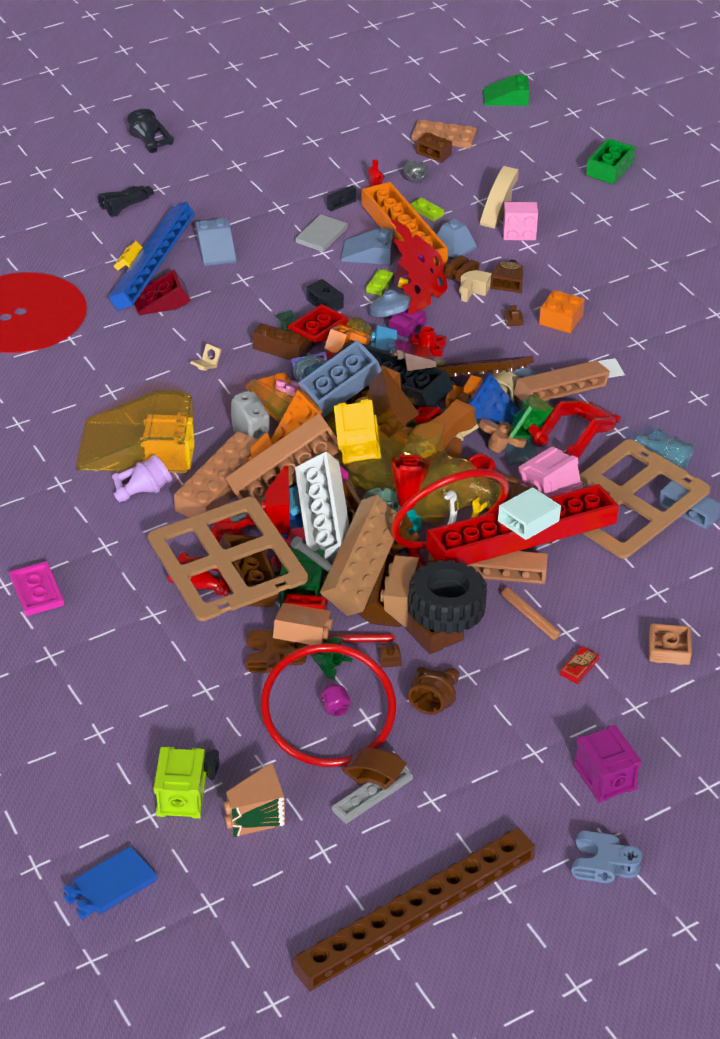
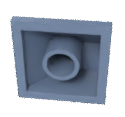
M456 219L443 224L437 234L448 247V258L454 260L459 255L464 256L477 248L466 225Z

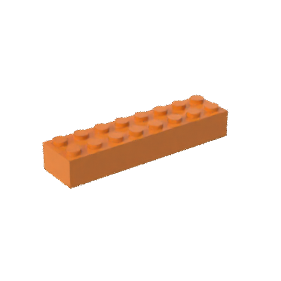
M391 182L362 189V206L381 229L394 230V244V239L404 241V239L396 231V226L391 222V219L408 227L412 238L416 234L441 255L443 265L448 264V247ZM435 256L434 263L436 266H439L440 261L438 257Z

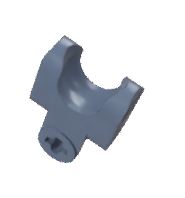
M581 831L577 834L576 845L578 849L582 852L591 853L594 857L578 858L574 861L571 872L575 878L610 883L614 881L615 875L625 878H634L639 875L642 853L638 848L620 845L619 839L611 834Z

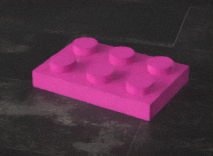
M47 561L9 571L11 582L25 616L64 606L63 597Z

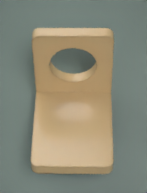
M206 344L202 360H194L190 364L197 366L198 369L203 371L217 368L221 349L211 344ZM211 349L215 351V358L213 360L208 356V352Z

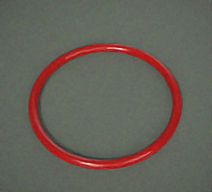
M490 469L466 470L441 478L417 492L400 508L392 522V536L398 544L404 547L426 549L427 541L407 540L399 532L401 521L416 503L437 489L453 482L473 477H489L497 480L501 485L498 499L485 513L489 514L499 511V505L506 501L509 492L508 481L501 473Z
M326 643L300 648L279 661L268 675L262 689L261 714L265 727L274 742L293 758L320 767L346 766L354 755L330 759L314 757L300 752L288 744L278 733L272 722L269 710V697L272 686L285 667L309 654L336 652L349 655L366 664L375 672L384 686L388 700V713L385 725L378 737L366 747L378 749L390 734L396 717L394 689L384 670L368 655L348 646Z

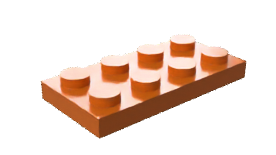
M297 390L271 438L272 445L318 413H322V410L304 391Z

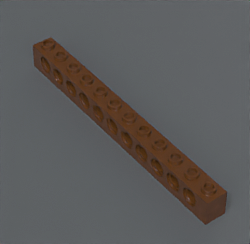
M519 828L506 832L501 838L487 843L484 848L470 853L458 863L451 864L448 869L441 873L432 875L429 880L415 885L405 894L396 896L386 905L377 907L367 916L360 917L348 927L339 929L331 937L320 940L315 946L306 951H301L293 958L294 973L309 992L532 861L534 859L535 844Z

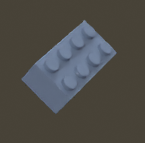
M357 340L298 382L301 390L322 410L321 415L325 417L334 410V406L346 402L368 386L382 370L376 358Z

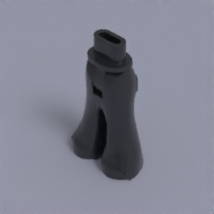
M132 186L123 191L100 193L98 195V203L102 210L107 209L109 216L114 217L118 216L126 207L149 199V196L154 195V190L150 186Z

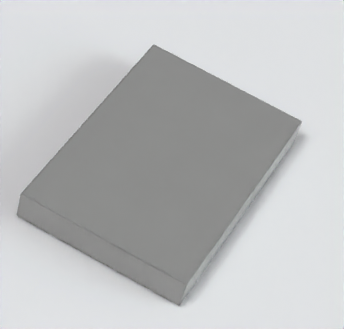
M320 214L296 237V243L324 252L348 229V223Z

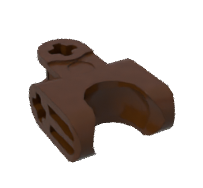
M274 630L250 631L246 637L247 645L252 650H261L262 652L249 654L245 660V668L251 673H270L279 661L290 653L306 647V644L273 638ZM307 655L293 661L289 665L298 666L304 664L307 660Z

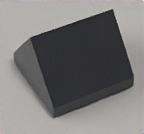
M218 750L205 753L204 772H206V776L210 780H214L220 765Z

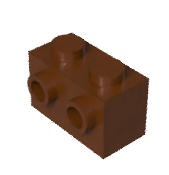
M426 132L417 140L416 153L442 163L452 155V141Z

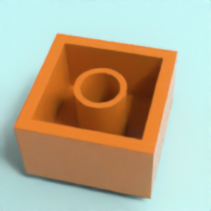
M553 290L540 308L539 324L571 334L583 316L585 299Z

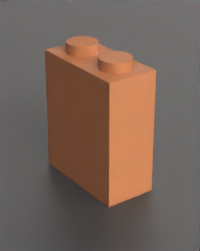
M283 603L274 621L273 638L309 645L323 644L324 639H328L329 631L332 630L333 619H330L331 611Z

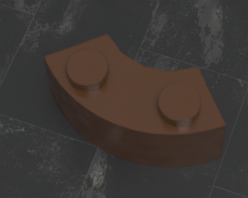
M365 748L354 753L343 769V772L359 785L362 783H373L386 790L397 780L407 763L396 753Z

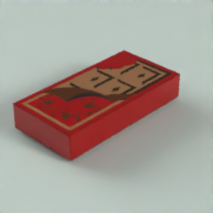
M582 646L560 670V675L578 684L598 662L600 655Z

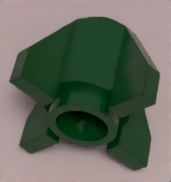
M334 636L323 642V644L341 645L342 638ZM313 653L314 661L319 665L325 676L331 679H335L337 669L334 667L341 665L342 661L352 662L351 657L343 656L342 653Z

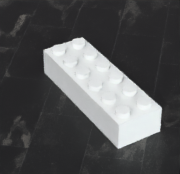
M324 452L295 467L306 545L313 551L325 550V560L332 565L350 525L339 461L328 452Z

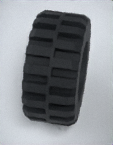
M438 560L437 563H427L426 566L420 567L411 577L409 582L408 609L413 619L427 630L432 629L436 633L446 632V634H452V632L462 633L465 629L473 628L484 617L487 597L486 581L478 571L476 572L475 568L472 566L468 567L463 562L456 563L455 560H449V562ZM440 596H453L455 598H445Z

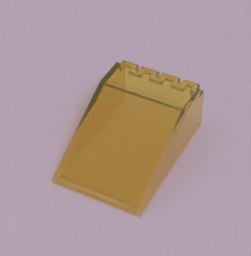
M157 390L86 419L76 470L126 471L135 467L137 462L146 461L152 455H156L169 472L186 473L187 459L184 441L188 417L193 418L194 427L192 395L185 393V391Z

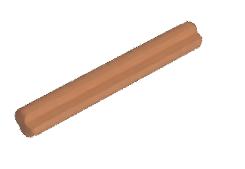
M506 587L501 592V595L552 640L558 639L561 632L509 587Z

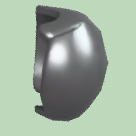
M412 159L403 166L404 174L410 182H422L428 175V167L423 161L419 163Z

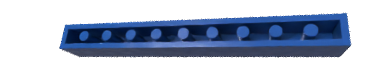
M187 201L170 209L108 297L117 311L133 306L194 217L195 213Z

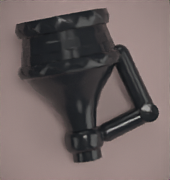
M138 109L128 115L127 122L130 126V134L143 140L150 153L157 152V147L173 144L174 137L156 119V115L152 110ZM160 130L166 139L156 141L155 135Z

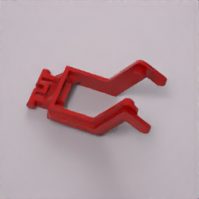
M582 400L560 401L539 429L537 425L532 424L529 427V433L534 439V444L541 447L542 445H547L549 442L548 435L562 416L578 415L590 421V424L576 444L570 445L565 454L573 455L579 459L595 434L611 432L616 426L615 422L618 423L621 417L591 401L589 403Z

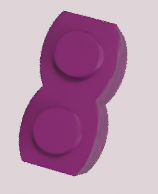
M419 309L414 314H409L408 310L395 314L389 321V328L397 330L398 335L408 338L416 330L425 326L427 322L426 312Z

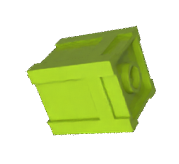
M160 748L154 783V794L157 797V817L186 816L201 819L207 778L206 772H204L205 749Z

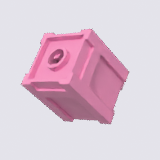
M555 447L548 448L519 466L523 484L527 486L536 485L539 492L547 497L583 488V481H580L577 465L578 457L567 455Z

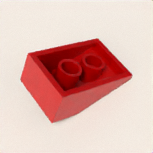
M321 304L288 325V329L314 342H327L331 328L339 324L348 327V317Z
M284 466L266 491V500H262V509L280 534L289 533L288 466Z

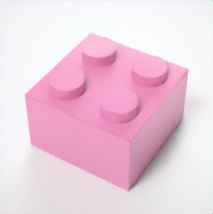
M537 202L504 203V240H536Z

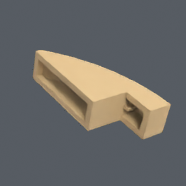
M503 166L488 196L480 225L496 228L504 216V203L511 202L512 188L518 180L519 169Z

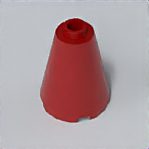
M411 454L399 455V459L396 460L395 457L391 459L399 506L402 507L413 495L423 489L430 467L429 459L426 458V461L421 460V456ZM416 503L410 510H413L414 507H417L418 503Z

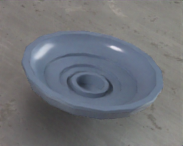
M388 290L370 304L369 314L375 317H386L404 312L409 309L411 297L405 294L404 291Z

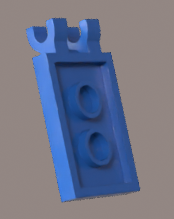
M130 846L74 879V884L65 886L63 891L67 895L64 896V899L71 905L83 896L84 899L76 902V906L79 908L77 914L83 920L94 911H97L99 915L157 881V874Z

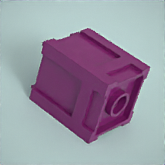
M616 725L607 726V729L587 736H578L576 743L578 749L576 760H574V767L598 803L607 801V799L622 793L637 790L638 770L641 767L642 761Z

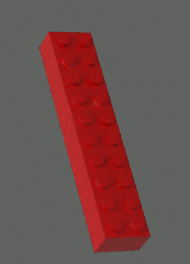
M600 484L549 497L561 505L559 522L527 540L498 521L499 511L427 530L426 549L436 562L438 560H443L444 562L455 560L456 563L463 562L466 565L617 524L619 505Z

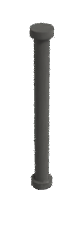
M297 536L292 540L291 547L299 549L327 572L330 571L332 565L304 544L300 537Z

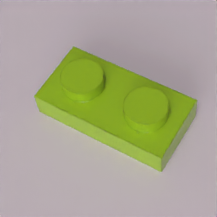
M419 198L410 204L417 213L433 222L444 216V209L426 199Z
M379 269L367 285L366 292L382 296L393 281V272Z

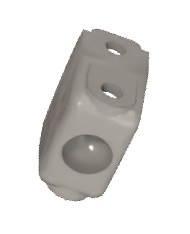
M250 391L235 395L231 402L233 432L239 431L256 439H260L266 433L270 437L269 414L258 396Z

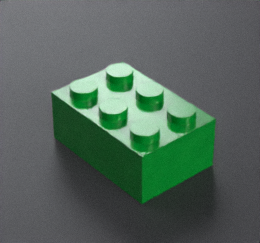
M607 138L588 159L586 176L605 181L609 184H615L634 163L636 147Z

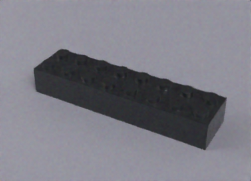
M351 340V341H350L349 343H347L343 348H341L336 354H334L330 359H332L334 356H336V355L339 354L341 351H343L344 349H346L348 346H350L351 344H353L355 341ZM362 344L376 358L380 367L383 365L400 373L401 390L412 405L434 407L454 389L445 370L432 367L407 371L405 358L398 359L397 356H391L390 352Z

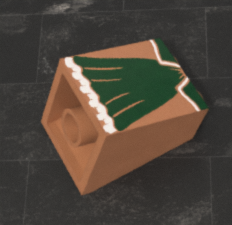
M273 763L263 767L226 792L227 801L223 802L227 816H224L226 828L231 829L233 837L285 825L284 794Z

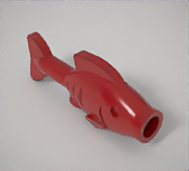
M247 514L245 519L238 522H231L230 517L218 521L210 531L218 543H220L223 534L242 535L241 528L248 525L257 526L250 515Z

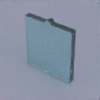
M525 439L527 442L524 448L515 447L510 443L507 444L504 451L509 465L524 464L537 456L532 439Z

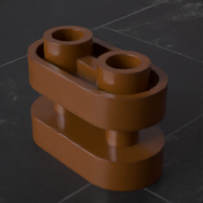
M459 255L445 266L444 275L450 280L455 279L457 283L461 284V276L468 271L479 270L480 264L478 261L469 260L468 257Z

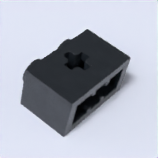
M321 279L307 286V301L318 307L323 304L335 311L344 308V294L325 280Z

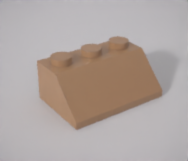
M395 555L393 563L389 564V576L385 578V590L381 591V602H384V610L401 625L407 627L408 613L410 612L408 609L409 582L412 575L419 569V558Z

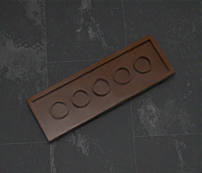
M532 355L447 363L435 368L447 371L450 377L459 376L460 373L466 376L472 375L474 372L477 374H486L490 371L491 373H499L502 370L512 372L516 371V368H527V364L534 363Z

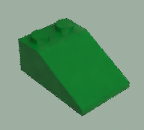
M512 75L484 87V106H529L530 89L528 75Z
M538 396L527 397L522 404L523 407L520 412H517L513 417L509 437L512 439L532 438L529 433V427L535 424L540 429L554 408Z

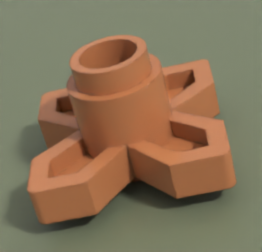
M481 419L478 425L483 431L492 434L488 441V447L494 452L501 453L508 443L515 447L524 448L527 442L524 438L512 439L509 437L511 429L508 422L500 421L499 424H496L490 420Z

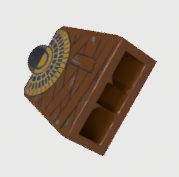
M514 259L508 262L500 261L491 274L490 289L522 293L523 265L517 263Z

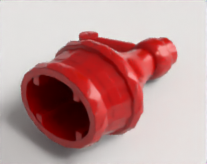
M182 551L177 560L181 565H185L202 557L190 556L187 552ZM216 568L211 569L213 571L219 572V570ZM209 570L189 578L196 590L215 591L216 595L225 597L230 591L223 576L221 575L219 581ZM169 575L167 581L174 583Z

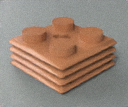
M650 624L649 661L689 665L692 656L691 627Z

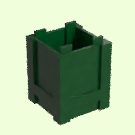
M294 548L290 549L307 572L308 581L295 588L281 591L280 608L288 594L322 596L320 591L325 582L324 569L303 552ZM325 550L315 551L325 559ZM283 564L280 576L288 574ZM282 582L279 584V586L285 585L286 583Z

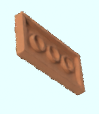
M418 120L412 134V141H417L427 132L452 141V146L471 149L477 134V128Z

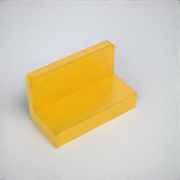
M137 241L133 242L124 250L114 264V267L117 270H120L125 265L129 268L143 247Z

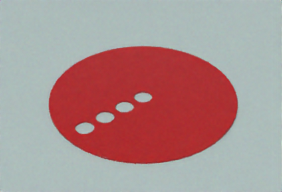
M23 272L0 276V316L3 314L12 316L7 321L0 320V352L22 353L36 351L53 346L71 336L81 326L87 312L86 300L81 291L72 283L49 274ZM20 308L27 310L23 315L14 313L15 310Z

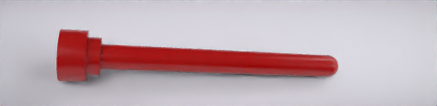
M392 634L328 636V639L334 636L342 638V643L393 642L395 639Z

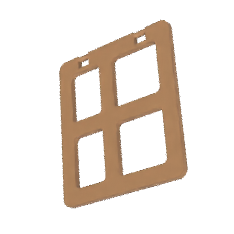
M625 440L580 474V481H583V488L589 484H600L618 505H626L651 522L624 543L601 529L581 534L622 559L628 558L710 493V485L690 475L687 471L657 453L651 452L635 440ZM644 452L648 456L644 457L640 453ZM627 455H631L648 465L623 485H617L602 475ZM659 474L665 475L690 490L689 493L666 511H660L634 495L636 491ZM688 478L689 480H691V482L688 483L683 479Z
M253 497L240 499L153 530L148 534L150 545L195 618L199 621L215 618L227 611L239 609L279 594L278 592L303 585L308 581L307 572L258 501ZM247 512L263 536L229 549H222L208 525ZM192 531L205 548L208 556L181 565L166 540ZM268 548L273 549L288 571V574L253 587H247L231 562ZM216 568L225 579L233 594L210 603H204L189 578ZM282 582H285V583H286L285 585H282V586H280V587H276V586H275V585L280 584V583H282ZM227 603L229 605L224 608L218 609V606H221L223 604Z

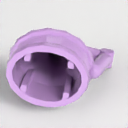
M152 455L146 461L137 462L135 467L119 474H113L112 478L116 487V492L113 494L120 503L127 501L131 495L136 493H158L166 483L171 482L173 479L163 462L156 455ZM131 477L129 482L123 487L122 480Z

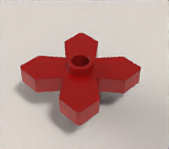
M422 327L419 334H412L411 343L430 348L433 356L442 357L443 347L446 346L447 342L446 336H436L433 327Z

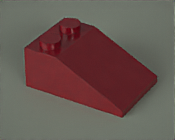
M173 269L147 285L135 301V306L139 315L176 310L185 306L191 299L184 281L176 270Z

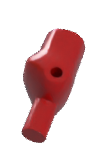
M376 159L372 160V166L368 169L370 186L383 184L385 178L384 174L378 169V160Z

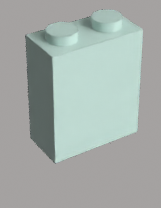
M532 487L499 505L498 521L527 540L559 522L561 505Z

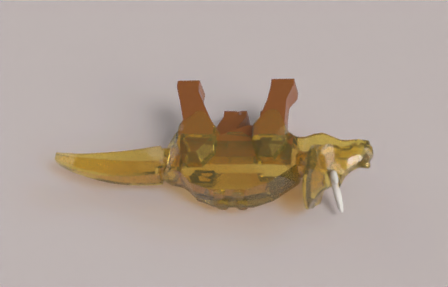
M382 365L381 370L386 368L401 388L400 373ZM252 379L248 383L249 391L254 392L258 396L266 411L280 423L294 397L256 379ZM370 390L366 397L357 399L354 404L361 403V400L365 399L372 400ZM456 399L443 414L430 422L416 425L414 428L404 427L390 438L381 431L378 424L381 458L344 464L341 450L334 456L339 461V465L348 472V480L351 481L354 487L359 486L366 492L375 488H380L381 491H384L385 488L396 491L391 466V459L393 457L396 460L399 459V455L411 454L421 456V460L424 461L427 458L430 461V467L420 487V490H422L429 484L451 474L476 469L468 460L460 458L462 456L461 439L455 437L458 433L470 430L476 425L475 407ZM333 410L323 419L337 438L335 412ZM473 477L453 482L437 489L416 503V515L426 522L440 525L450 513L448 524L455 523L457 510L472 505V502L480 497V505L487 502L486 508H491L500 495L501 485L486 477Z

